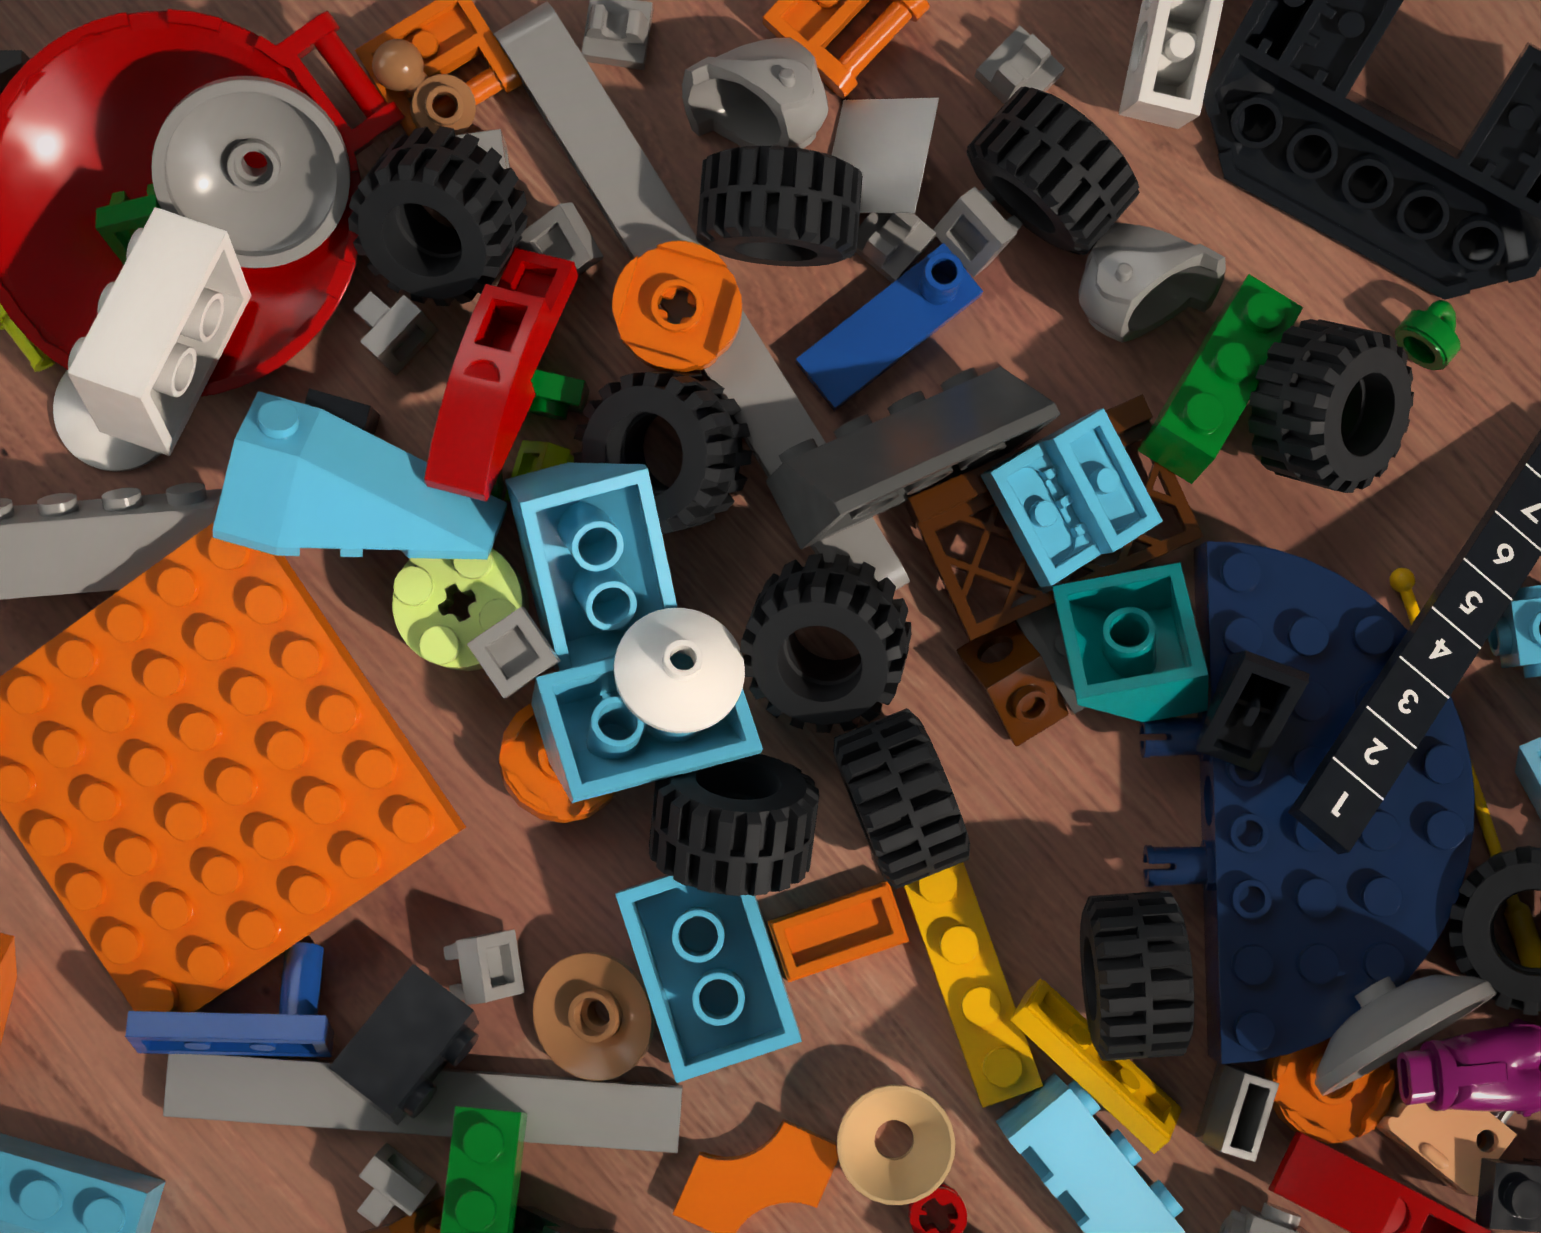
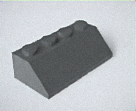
M1001 366L978 376L975 368H970L943 382L940 385L943 392L925 399L922 391L912 393L889 406L888 411L890 415L872 423L868 414L863 415L836 429L834 434L837 439L818 447L812 438L787 449L779 455L782 464L766 480V483L801 550L908 501L909 497L1017 450L1060 416L1061 413L1053 401Z

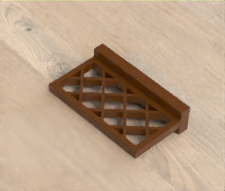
M1143 394L1105 410L1124 448L1139 441L1143 442L1152 427L1150 420L1153 418V415ZM1035 442L909 497L906 503V509L915 528H918L969 642L1055 604L1053 590L1044 593L1020 583L1027 566L1023 555L1013 580L978 567L990 534L1017 544L1010 531L994 525L999 509L980 474ZM1150 459L1152 467L1145 483V488L1153 501L1173 508L1183 532L1163 541L1142 534L1133 541L1149 546L1148 548L1128 556L1133 542L1131 541L1121 548L1116 562L1105 567L1088 562L1080 568L1091 573L1071 582L1125 573L1204 537L1174 473ZM1157 476L1166 494L1152 490ZM992 507L987 522L971 517ZM957 522L983 531L972 563L968 564L947 556L937 537L936 531ZM952 567L967 573L962 589ZM1072 573L1063 578L1061 584L1071 583L1069 581ZM974 576L1009 589L1001 613L979 623L976 622L966 600ZM1017 592L1035 597L1011 608Z

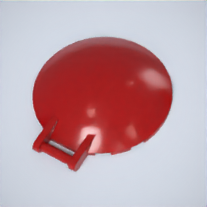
M167 9V11L117 13L86 23L49 43L28 60L9 81L0 94V304L22 333L44 354L68 370L69 355L74 344L79 338L87 336L98 315V302L103 289L108 283L116 281L124 266L96 230V208L109 205L112 193L125 191L130 199L147 196V186L153 183L151 165L155 141L169 113L185 96L195 89L219 79L236 76H257L276 80L296 88L315 101L334 122L345 143L350 164V188L346 207L339 223L318 248L308 255L285 265L269 268L241 267L252 296L200 397L227 392L265 377L291 360L323 329L337 309L349 285L358 258V252L353 244L358 234L349 231L348 218L353 212L349 207L352 195L358 189V185L361 183L356 155L387 134L406 118L394 101L389 104L385 101L336 32L340 29V26L329 11L316 16L277 45L243 27L224 21L222 18L194 11ZM315 48L367 118L352 130L300 60ZM252 151L244 155L245 162L252 168H262L267 165L266 158L259 152Z

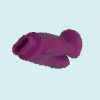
M1517 1018L1513 1022H1509L1508 1026L1473 1031L1442 1040L1426 1041L1421 1045L1420 1050L1400 1052L1397 1058V1068L1402 1101L1406 1105L1426 1103L1428 1107L1435 1111H1445L1447 1109L1480 1112L1516 1111L1517 1114H1522L1524 1117L1540 1112L1541 1070H1539V1065L1541 1063V1026L1534 1022L1523 1021Z

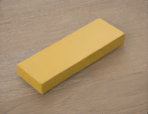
M1040 978L1025 992L1010 1021L1155 1154L1170 1141L1182 1111L1181 1107L1130 1059L1103 1061L1092 1043L1087 1019L1045 980Z

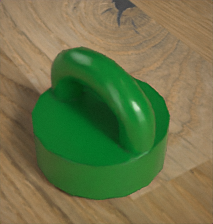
M1444 300L1433 302L1426 311L1412 310L1395 329L1397 345L1404 348L1408 358L1415 364L1429 370H1443L1460 351L1461 343L1455 333V310L1451 303Z

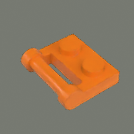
M435 0L354 50L386 102L389 104L394 101L406 117L400 124L408 136L416 129L410 113V102L408 101V98L412 97V95L406 90L394 91L384 87L376 79L373 72V56L378 47L388 40L403 39L415 45L423 58V72L428 77L438 74H449L482 54L489 68L465 82L474 95L476 106L503 89L508 94L523 85L516 69L472 0ZM446 95L432 103L434 112L442 118H449L455 114V103Z
M778 0L763 16V25L777 38L791 37L810 51L816 59L818 72L823 83L837 96L844 99L858 85L855 78L909 20L917 22L930 8L927 0H891L892 3L838 60L825 48L870 0Z

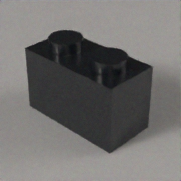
M412 964L329 1066V1069L339 1081L398 1126L406 1115L413 1119L429 1104L437 1091V1086L432 1082L449 1062L453 1066H457L468 1055L479 1037L474 1032L479 1021L472 1008L416 965Z

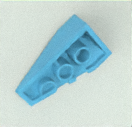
M258 391L234 439L212 531L213 538L276 556H300V548L340 549V557H363V549L401 550L408 558L487 560L506 514L507 503L491 494L487 502L427 487L424 481L427 462L323 409Z

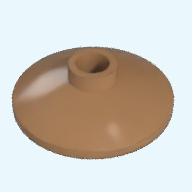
M599 952L576 953L554 964L541 979L533 1002L535 1031L546 1054L557 1066L567 1073L591 1081H604L619 1077L640 1062L651 1044L655 1018L645 985L636 972L621 960ZM597 1001H601L606 1006L609 1012V1021H604L597 1015L595 1010Z

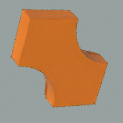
M784 1119L767 1142L748 1153L723 1157L699 1152L673 1210V1215L712 1233H736L749 1217L771 1205L802 1203L817 1208L839 1159L837 1143Z

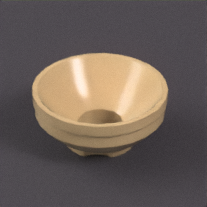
M889 1084L871 1089L862 1094L849 1106L842 1117L838 1129L837 1153L840 1166L847 1180L858 1192L873 1201L886 1205H905L929 1196L943 1183L950 1172L954 1160L955 1136L952 1124L945 1110L933 1097L920 1089L908 1085ZM886 1121H901L912 1130V1145L909 1151L901 1157H887L880 1153L875 1146L876 1131Z

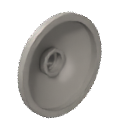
M257 76L228 77L207 83L185 96L165 119L155 141L152 154V181L161 209L227 231L239 264L244 268L276 267L308 255L318 248L334 231L343 215L348 200L350 188L349 157L345 143L334 122L306 94L285 83ZM252 151L259 152L266 158L267 165L262 168H252L245 162L244 155Z
M1431 975L1411 980L1397 988L1390 977L1376 982L1355 996L1362 1008L1347 1018L1332 1035L1317 1068L1316 1087L1321 1095L1324 1096L1361 1078L1395 1059L1400 1052L1412 1049L1463 1018L1495 996V990L1489 981L1472 976Z

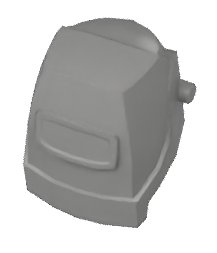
M791 37L760 40L739 46L717 57L708 56L685 69L682 83L683 103L691 129L698 136L715 131L741 147L784 146L803 149L816 138V132L819 131L828 114V100L818 72L816 59L810 51Z
M1114 223L1102 238L1097 241L1088 255L1079 287V305L1086 314L1088 322L1102 334L1121 343L1133 340L1158 328L1188 307L1202 312L1209 309L1225 277V257L1202 244L1194 245L1161 230L1141 225Z

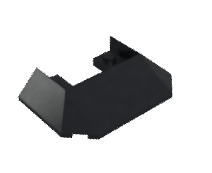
M1404 0L1253 1L1206 84L1203 98L1217 144L1224 179L1444 300L1470 294V290L1505 281L1512 283L1535 277L1541 268L1540 48L1527 42L1460 150L1351 90Z

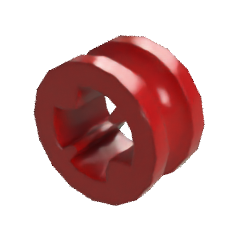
M942 1183L929 1196L908 1205V1217L914 1233H963L967 1225V1211L961 1196L954 1188ZM936 1198L941 1206L948 1205L949 1203L954 1205L955 1214H947L952 1224L946 1229L939 1230L934 1223L923 1226L920 1222L919 1216L927 1215V1210L923 1205L928 1200Z

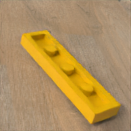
M964 862L903 886L982 1108L1043 1087L1026 1036L1010 1021L1016 1008Z

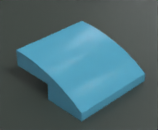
M1104 408L1097 409L980 474L1040 587L1054 585L1099 555L1114 553L1163 522Z

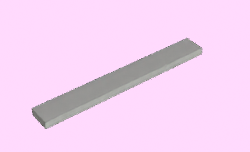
M168 1054L163 1116L452 1137L455 1106L527 1113L524 1142L678 1153L683 1085L614 1080L591 1081L572 1077L443 1068L432 1082L437 1086V1091L429 1104L413 1119L406 1115L397 1126L336 1078L329 1069L334 1060L278 1056Z

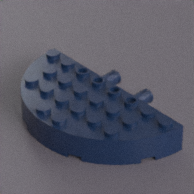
M1206 541L1194 548L1196 627L1208 671V710L1225 662L1230 654L1246 650L1310 674L1309 683L1258 773L1196 751L1197 741L1208 711L1198 712L1197 718L1172 717L1140 722L1139 734H1165L1167 737L1166 740L1139 741L1142 758H1150L1151 756L1198 755L1200 761L1201 845L1200 847H1153L1152 845H1145L1143 863H1169L1170 867L1167 869H1143V877L1146 887L1202 884L1208 1056L1221 1064L1253 1062L1287 1055L1321 1043L1332 1037L1347 1018L1362 1008L1355 998L1357 994L1386 977L1391 978L1396 988L1403 985L1427 957L1450 917L1452 904H1455L1460 893L1458 891L1462 886L1468 867L1473 838L1475 795L1472 765L1464 729L1450 696L1350 852L1338 855L1288 813L1290 808L1408 630L1390 611L1366 591L1339 574L1312 561L1267 547L1235 542Z

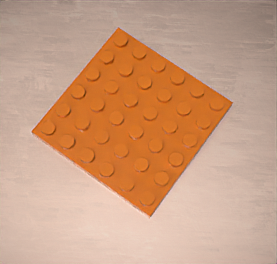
M214 522L0 676V811L134 1011L197 1012L466 828L285 556H276L213 538L212 529Z

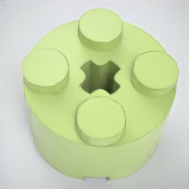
M493 548L487 560L410 558L394 580L392 608L394 620L401 637L420 657L449 669L465 671L483 669L467 643L518 608L525 607L527 612L529 611V598L523 579L516 568ZM459 590L469 597H476V602L468 606L470 617L465 621L455 614H448L447 608L454 604L453 594Z

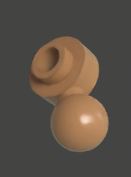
M392 39L378 47L372 61L374 75L384 87L394 91L406 90L412 95L410 113L416 128L428 127L435 134L440 126L454 129L455 135H461L470 127L476 113V102L471 89L465 82L448 74L428 77L423 72L424 62L420 51L415 45L406 40ZM439 95L450 97L456 106L455 114L449 118L438 116L432 107L433 99Z

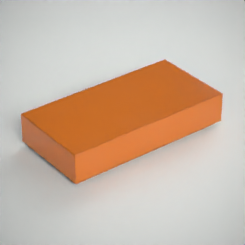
M886 880L767 920L788 983L909 942L891 886Z

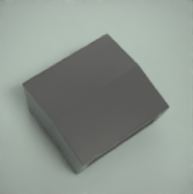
M1217 1062L1194 1137L1222 1153L1256 1162L1279 1083L1256 1072L1232 1064Z

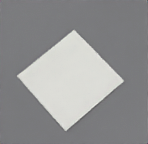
M939 98L843 100L832 156L850 163L862 172L860 213H915Z

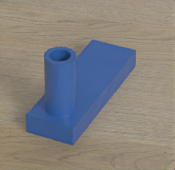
M943 243L797 357L796 364L835 412L980 298L983 290L963 267L961 260Z
M298 942L284 952L279 1014L128 1011L125 1037L137 1053L332 1057L334 1031L327 1016L318 1015L324 948L313 943Z

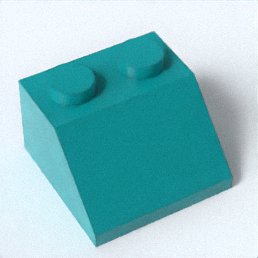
M1180 562L1052 586L1077 705L1140 722L1208 711V671Z

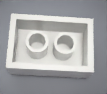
M155 207L145 227L138 228L133 233L127 248V260L116 281L108 283L103 289L98 302V315L87 336L79 338L74 344L69 355L67 374L99 432L170 456L252 295L227 231Z

